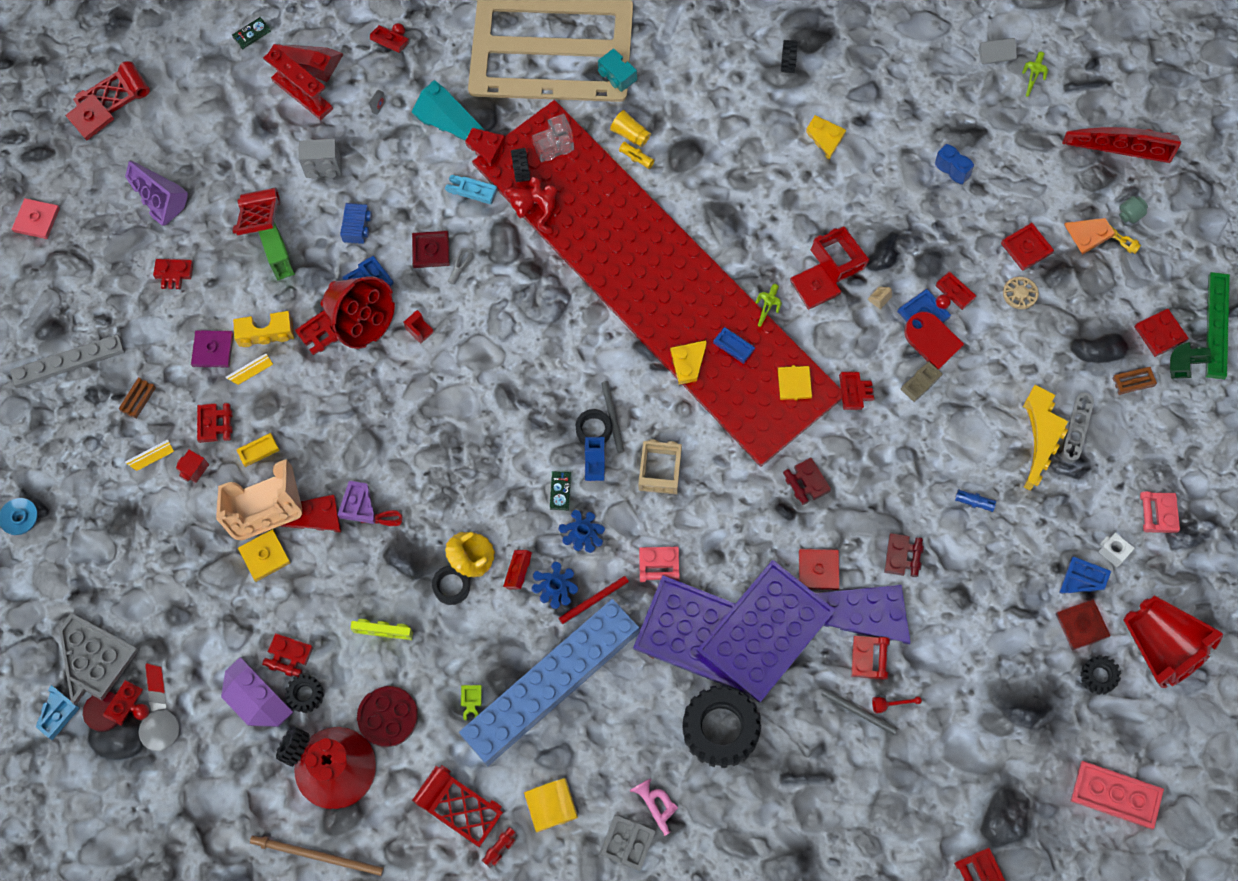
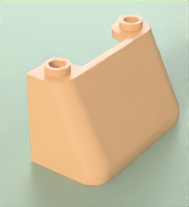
M287 459L273 466L275 477L245 489L235 482H228L218 486L216 520L232 538L245 540L301 517L302 505L293 467Z

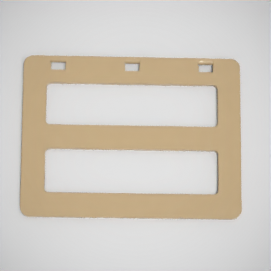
M477 0L468 82L469 94L474 97L610 102L626 100L628 88L621 92L618 88H614L610 81L493 78L486 75L490 53L603 57L614 48L623 56L622 61L624 63L629 62L633 2L631 0ZM496 11L615 16L614 38L612 40L492 36V17ZM489 88H498L499 92H488ZM553 90V94H542V91ZM597 92H607V96L596 95Z

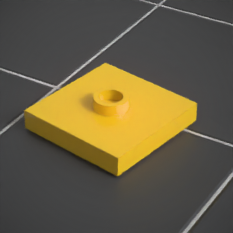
M273 529L238 547L255 582L291 563Z

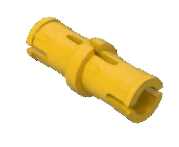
M623 142L619 148V152H622L630 157L631 161L638 162L647 169H650L654 164L655 159L650 158L642 153L641 149H636L626 142Z

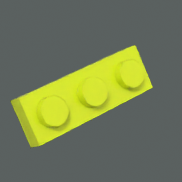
M358 619V621L351 622L350 629L356 634L412 640L413 631L405 624L391 626L383 621H378L375 624L370 623L366 619Z

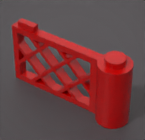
M125 61L120 64L117 72L90 89L80 91L73 100L76 105H79L82 100L94 94L98 100H101L103 106L106 101L112 102V106L107 109L111 114L135 98L146 97L150 92V88L134 63ZM117 78L120 80L118 87L111 86L114 80ZM105 89L103 96H96L98 90ZM109 90L116 91L114 98L107 97ZM120 92L128 93L127 97L119 99Z
M277 188L241 194L237 200L240 212L237 225H233V234L236 233L238 236L272 229L277 206L280 205V196Z
M435 766L411 801L480 848L503 814L500 810L502 806L493 800L489 803L449 775L451 771L445 766ZM453 783L461 788L462 797L450 799L449 789ZM463 790L467 792L469 795L464 796ZM447 794V800H442ZM474 797L478 800L479 808L467 811L465 799ZM463 800L464 811L452 814L450 802ZM448 802L450 814L441 816L435 812L439 804ZM480 802L487 807L481 808ZM491 809L497 813L493 821L483 822L482 810ZM479 811L481 823L469 825L467 813ZM465 814L467 826L458 828L454 825L453 816ZM450 817L451 822H449L445 818ZM490 824L485 831L484 825ZM482 826L483 835L479 841L471 837L470 828ZM463 829H468V834L465 833V832L462 831V830H463Z

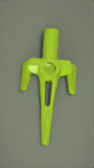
M1038 52L1035 62L1029 61L1025 63L1022 74H1025L1028 68L1031 69L1026 97L1030 95L1040 72H1044L1043 80H1046L1049 70L1047 66L1042 65L1045 56L1044 52Z
M777 284L772 285L769 293H759L755 301L758 304L761 298L764 299V306L758 323L759 327L762 326L772 305H777L776 313L780 311L782 302L779 298L775 297L779 289Z

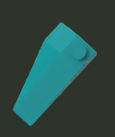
M436 80L432 81L421 91L411 111L424 124L435 126L443 132L452 133L455 137L465 141L472 128L485 131Z

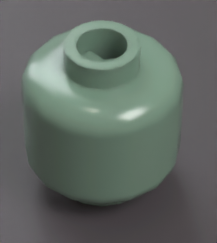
M1131 196L1120 205L1121 213L1119 216L1125 223L1135 224L1147 214L1148 205L1140 196Z

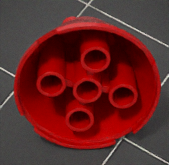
M368 276L332 281L321 300V307L324 308L337 339L347 347L360 349L367 347V344L372 341L376 342L386 332L394 315L395 302L392 299L393 291L384 280Z
M345 727L326 728L312 735L307 743L308 746L301 755V759L298 760L294 768L295 780L300 792L312 804L325 809L346 808L355 804L369 791L376 775V757L371 745L361 734Z

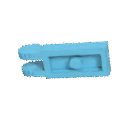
M450 175L449 181L459 185V187L449 184L445 186V190L449 193L458 194L487 204H492L498 190L495 185L455 175Z

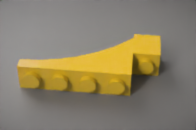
M1034 385L1023 405L1029 415L1034 438L1032 466L1024 488L1030 491L1034 485L1038 487L1043 478L1040 475L1041 471L1047 470L1051 463V460L1048 458L1051 454H1056L1060 446L1057 444L1059 438L1064 439L1068 431L1065 428L1068 421L1051 413L1056 404L1053 402L1055 394L1037 385Z

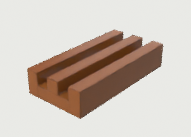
M1151 367L1117 374L1112 378L1113 382L1115 381L1116 383L1115 387L1118 388V395L1154 387L1157 384ZM1148 373V376L1120 382L1122 379ZM1150 380V382H1145V383H1141V384H1137V385H1133V386H1129V387L1123 388L1124 386H1128V385H1132V384H1136V383H1140V382H1144V381Z
M138 377L118 409L137 419L156 389L155 385L149 384ZM147 387L148 389L146 390V392L144 393L143 397L141 398L142 393L144 392L145 388ZM138 403V405L136 406V408L134 409V411L131 412L132 409L134 408L135 404Z

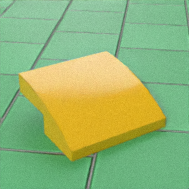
M566 778L524 792L536 832H542L578 818Z

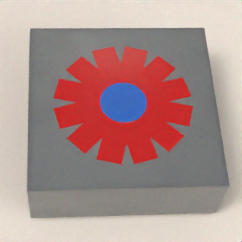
M377 90L369 102L372 113L378 115L386 103L383 91Z

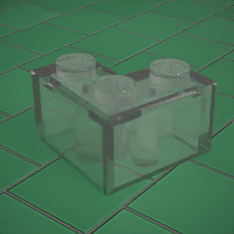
M565 114L548 119L549 129L532 135L533 146L541 162L552 160L554 157L568 154L574 150L573 133Z

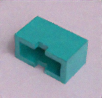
M613 48L598 60V72L602 77H606L614 88H618L623 92L637 81V70L628 61L624 63L622 61L623 56Z

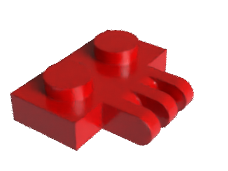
M156 259L153 276L155 279H162L161 289H166L167 283L168 289H174L175 283V288L180 290L182 279L192 278L194 263L192 260Z
M841 372L839 374L843 410H862L864 408L863 401L874 400V395H867L874 393L873 388H866L873 386L872 381H861L859 372Z

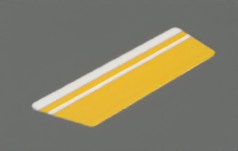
M264 354L226 376V379L239 385L272 366L273 363L268 355Z
M166 440L125 461V463L138 471L173 453L174 450L169 440Z

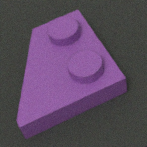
M354 481L348 482L338 512L339 518L375 524L368 484Z

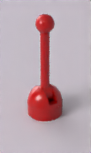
M916 696L914 699L887 702L883 697H873L872 707L874 713L878 714L885 712L888 706L909 703L920 704L922 699Z

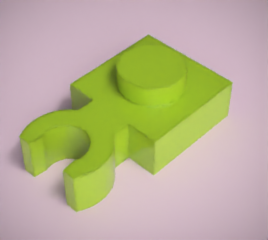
M461 685V706L467 707L463 713L465 721H468L470 713H474L475 717L479 715L476 707H482V685Z

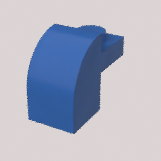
M585 437V481H604L605 437Z

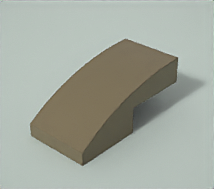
M928 362L900 390L915 402L943 374Z

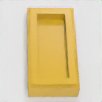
M271 433L236 449L244 467L280 451Z

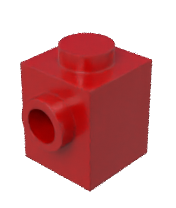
M189 449L184 457L178 460L176 469L180 473L179 477L187 482L191 480L197 483L209 466V463L204 457Z

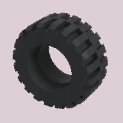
M722 685V688L711 686L709 690L703 689L697 697L694 696L690 700L689 706L685 709L682 730L686 746L689 747L693 756L696 755L700 762L709 763L711 767L717 765L721 766V768H727L728 765L735 766L740 761H745L751 752L753 753L761 733L760 713L756 710V704L749 700L750 697L746 693L743 695L740 693V689L734 687L732 690L726 685ZM715 709H727L736 714L741 723V731L738 738L727 745H718L709 741L702 730V722L707 713Z

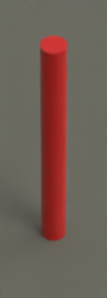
M626 576L618 579L559 617V621L562 625L627 584L629 582Z

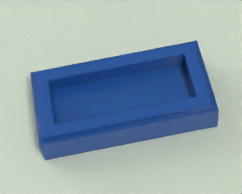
M726 327L722 329L713 341V344L743 364L755 351L754 346Z

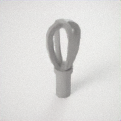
M468 248L460 249L453 272L448 279L450 284H455L459 274L472 261V250ZM466 252H468L469 254H468L467 258L465 259V261L463 262V264L459 267V264H460V261H461L463 255H464Z

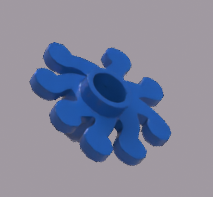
M573 510L571 517L575 519V522L559 525L558 529L561 533L570 531L568 536L563 537L562 542L565 545L573 543V548L576 551H581L585 545V551L593 553L595 546L600 547L603 543V540L598 538L596 532L603 534L605 528L600 524L591 523L595 520V515L592 512H587L586 519L582 520L581 512Z
M559 562L552 563L551 568L554 570L552 574L535 571L533 573L534 580L545 581L539 585L534 584L531 587V590L536 594L542 591L540 595L542 603H547L549 599H552L550 606L553 609L560 607V602L558 601L560 594L561 604L565 606L570 604L571 599L567 597V588H569V592L573 595L578 592V587L567 580L573 578V570L568 568L565 570V574H560L562 566Z

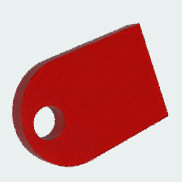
M916 313L905 325L904 333L908 343L938 370L964 345L945 324L931 313ZM914 320L921 322L922 327L920 329H916L913 326L912 322Z

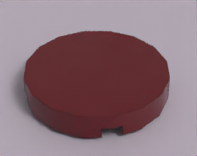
M108 692L103 701L93 695L87 699L82 715L84 722L89 728L98 732H107L119 725L103 717V713L116 694Z

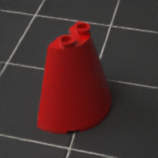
M1155 595L1150 599H1145L1139 606L1140 610L1128 612L1123 619L1153 677L1161 688H1167V684L1175 686L1192 675L1210 658V650L1212 648L1214 650L1217 649L1223 638L1221 631Z

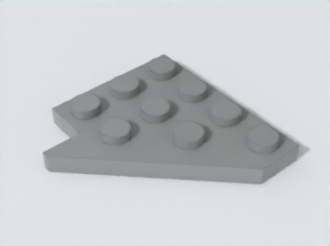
M71 613L59 628L71 702L76 706L85 692L103 701L138 650L134 646Z

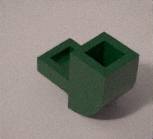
M1190 342L1176 347L1170 357L1171 379L1192 378L1191 364L1212 363L1211 349L1205 347L1191 349Z

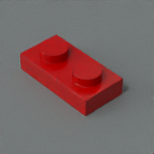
M514 550L503 587L509 590L522 588L527 568L530 565L532 552L528 550Z

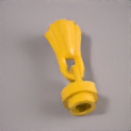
M1111 226L1115 233V236L1112 238L1120 241L1121 246L1127 249V252L1136 254L1142 246L1139 244L1140 241L1134 240L1129 236L1123 237ZM1127 240L1131 242L1130 246L1125 244Z

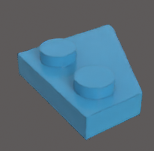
M51 685L48 689L50 695L47 703L43 704L42 713L38 718L36 728L53 740L80 708L77 705H73L70 699Z

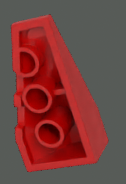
M273 44L270 49L271 51L275 46L278 47L313 77L325 82L329 81L343 56V53L328 47Z

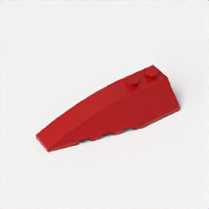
M1100 127L1066 131L1062 144L1171 163L1181 145V140L1178 135L1155 132L1150 129Z

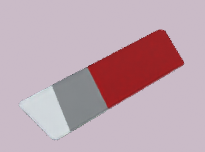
M146 663L150 711L166 709L162 667Z

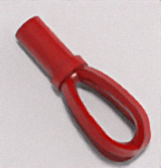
M388 510L374 515L375 524L380 523L386 526H399L403 520L402 514L397 510ZM399 516V519L396 520L381 519L385 517Z

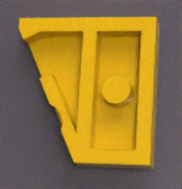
M814 115L806 128V133L815 141L818 148L821 147L826 154V158L830 160L845 136L846 129Z
M706 341L670 348L679 385L698 380L706 349Z

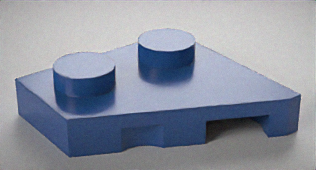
M1072 557L1059 593L1105 590L1111 571Z

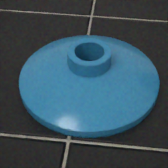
M25 498L10 500L0 510V527L10 535H22L30 531L38 518L36 506ZM23 516V519L18 521L19 517Z

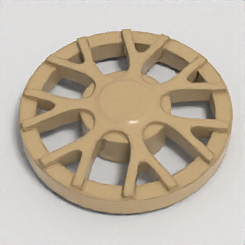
M1014 277L1008 280L1003 288L1004 300L1016 309L1030 308L1038 299L1039 292L1037 286L1033 281L1025 277ZM1018 281H1023V285H1018ZM1012 283L1016 287L1013 289L1008 285ZM1029 284L1032 288L1027 289L1025 286ZM1007 292H1013V296L1008 297ZM1035 293V297H1031L1028 294ZM1026 298H1027L1028 301L1030 302V303L1027 304V305H1025V303H1024V301H1023V300H1025ZM1016 299L1020 302L1019 304L1013 303V300Z

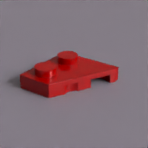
M472 128L465 143L469 149L476 152L477 156L482 157L489 166H492L505 142V136Z

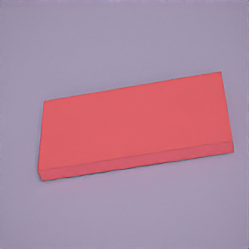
M1081 761L1070 801L1153 830L1164 789Z

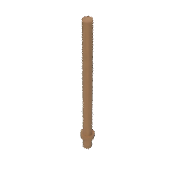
M252 835L250 838V844L261 846V849L270 848L382 876L384 871L383 867L270 840L267 836L262 838Z

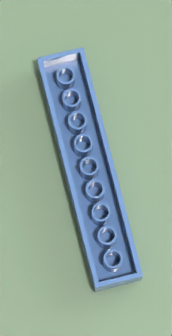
M611 599L460 730L459 734L488 767L639 634V627Z

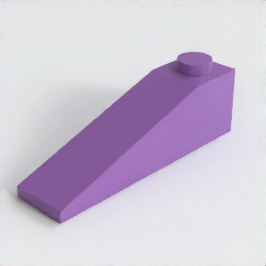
M134 161L128 162L126 179L133 190L139 192L142 197L141 202L150 209L149 214L162 226L167 225L184 209L188 192L178 184Z

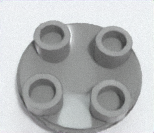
M164 710L150 713L147 718L142 720L139 727L140 741L146 748L152 751L167 749L180 737L179 723L176 717Z

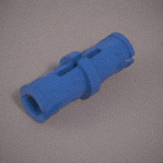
M958 489L955 497L956 502L971 505V508L978 507L991 512L994 511L997 501L982 497L979 493L972 494Z

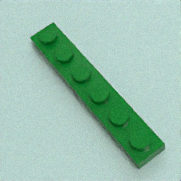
M1210 272L1208 275L1206 348L1211 349L1212 363H1206L1205 377L1223 380L1227 378L1230 274Z

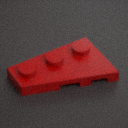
M335 495L301 501V517L281 525V527L310 528L319 531L330 530L341 533Z

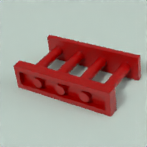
M275 46L263 57L267 63L277 70L271 77L272 81L319 120H322L333 110L332 105L319 95L326 88L325 85Z

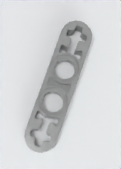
M1088 393L1079 394L1074 402L1061 453L1062 459L1067 463H1075L1082 452L1094 404L1093 397ZM1085 399L1087 404L1084 410H1080L1083 404L1082 400ZM1075 416H1083L1085 422L1082 424L1077 423ZM1077 432L1081 439L1075 441L1071 438L1070 434ZM1072 446H1075L1073 450L1074 456L1070 457L1068 452Z

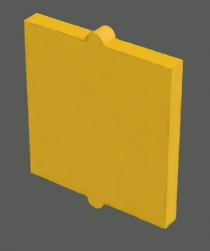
M792 365V367L778 368L780 400L794 399L797 401L798 399L812 398L809 366L795 367V365Z

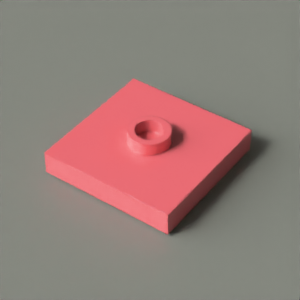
M24 198L12 231L48 239L60 210L59 206Z

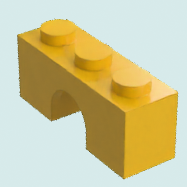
M289 311L270 313L271 320L265 328H256V323L252 316L233 319L234 338L238 346L250 347L255 344L266 345L270 342H286L289 339H294L293 319Z

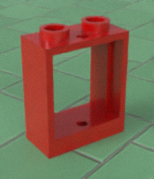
M844 226L839 229L834 228L824 236H817L813 240L814 243L810 249L834 283L864 270L869 261V258ZM836 242L840 243L852 259L839 267L825 250V247Z

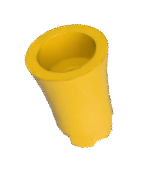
M622 110L616 116L610 127V131L621 135L640 147H643L651 136V133L625 110Z

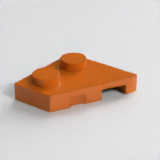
M1106 218L1067 222L1064 224L1082 255L1115 236Z

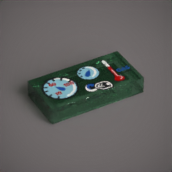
M259 17L232 34V37L243 50L271 32L264 20Z
M552 471L550 510L569 511L571 472Z

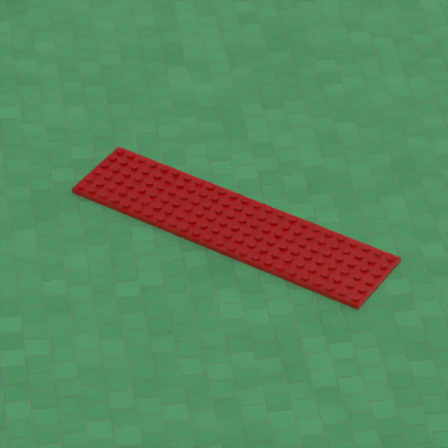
M555 100L505 136V142L492 166H489L487 161L479 156L472 161L477 170L492 185L497 186V191L509 202L504 193L507 188L524 187L531 189L529 186L530 180L516 182L511 150L526 148L530 180L532 177L541 180L542 189H545L546 185L555 187L557 189V196L555 198V209L551 213L550 218L545 222L546 226L552 227L553 232L551 234L544 233L538 228L537 222L544 213L539 205L534 203L533 208L528 211L524 219L676 379L677 376L670 348L706 341V349L698 380L682 385L760 467L842 400V392L837 384L768 315L762 326H758L762 309ZM724 327L755 347V351L744 364L713 344L714 339ZM792 365H795V367L809 366L812 398L798 399L797 401L794 399L780 400L778 368L792 367Z

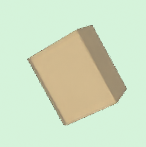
M878 287L868 297V300L881 310L892 298V289L890 287Z

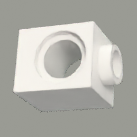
M1115 533L1111 538L1107 536L1100 543L1103 547L1099 553L1118 568L1134 550V547ZM1111 546H1116L1119 552H1114Z

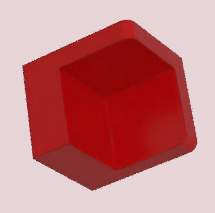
M418 310L403 321L406 330L420 344L434 333Z

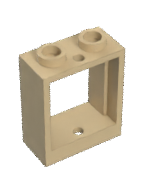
M653 439L643 441L638 484L639 491L677 494L682 444L674 441L661 443ZM648 453L676 455L673 480L645 478Z

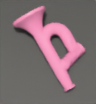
M650 778L630 789V792L637 793L644 799L659 828L664 833V836L671 833L666 821L678 807L672 803L664 790L654 789L650 792ZM657 797L662 800L666 807L662 814L655 804V798Z

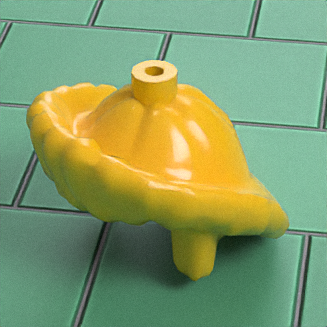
M459 532L453 535L446 543L445 548L446 558L451 567L463 576L481 577L491 568L494 561L495 550L492 543L489 542L487 537L475 532Z

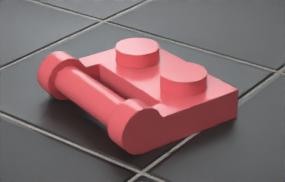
M1148 491L1140 493V500L1143 501L1145 521L1143 531L1178 533L1180 526L1176 493H1152ZM1151 501H1155L1157 524H1153Z
M678 547L639 548L640 582L661 580L662 575L679 581ZM673 568V572H646V569Z

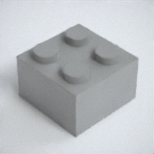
M335 139L299 141V162L306 178L316 179L318 177L333 178L341 176L342 157Z

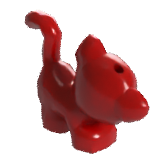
M532 177L529 182L531 189L524 187L507 188L504 193L509 199L512 208L516 211L517 216L520 219L524 218L528 211L533 208L534 203L539 205L544 213L537 222L538 228L544 233L551 234L553 229L546 226L545 222L550 218L551 213L555 209L557 189L551 185H546L545 189H542L541 180Z

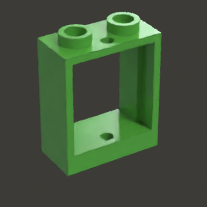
M274 221L272 229L258 232L269 265L278 281L295 274L283 238Z

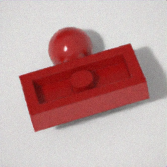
M401 23L394 24L392 31L379 25L370 33V40L398 53L409 44V38L403 36L405 34V27Z
M950 271L935 285L944 293L936 298V306L939 309H947L952 300L963 310L976 299V295Z
M125 680L103 713V717L119 725L123 724L130 711L133 712L134 717L138 720L147 718L150 713L149 707L145 704L136 705L137 700L143 693V689Z

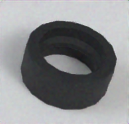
M589 409L582 412L575 424L576 435L579 441L585 445V437L587 436L582 430L585 421L599 419L605 425L604 433L599 437H605L606 443L612 433L611 420L608 415L598 409Z
M445 566L435 573L432 579V589L440 602L446 605H456L467 598L470 592V582L466 575H461L460 572H457L451 566ZM450 574L459 576L463 582L461 591L454 596H446L440 590L441 580Z

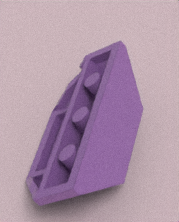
M241 657L225 670L221 697L248 726L279 727L294 713Z

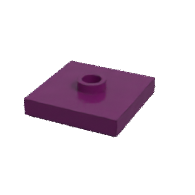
M195 330L191 359L192 367L229 368L233 332Z

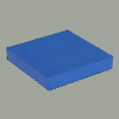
M925 289L897 311L906 322L919 312L931 313L942 323L951 317V314L946 309H939L936 306V298L928 289ZM914 320L912 322L916 329L922 327L920 321Z

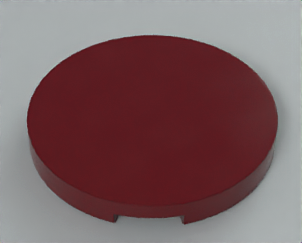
M384 686L368 693L361 701L357 711L358 727L362 735L376 746H397L405 742L417 726L418 709L416 703L405 690L399 687Z

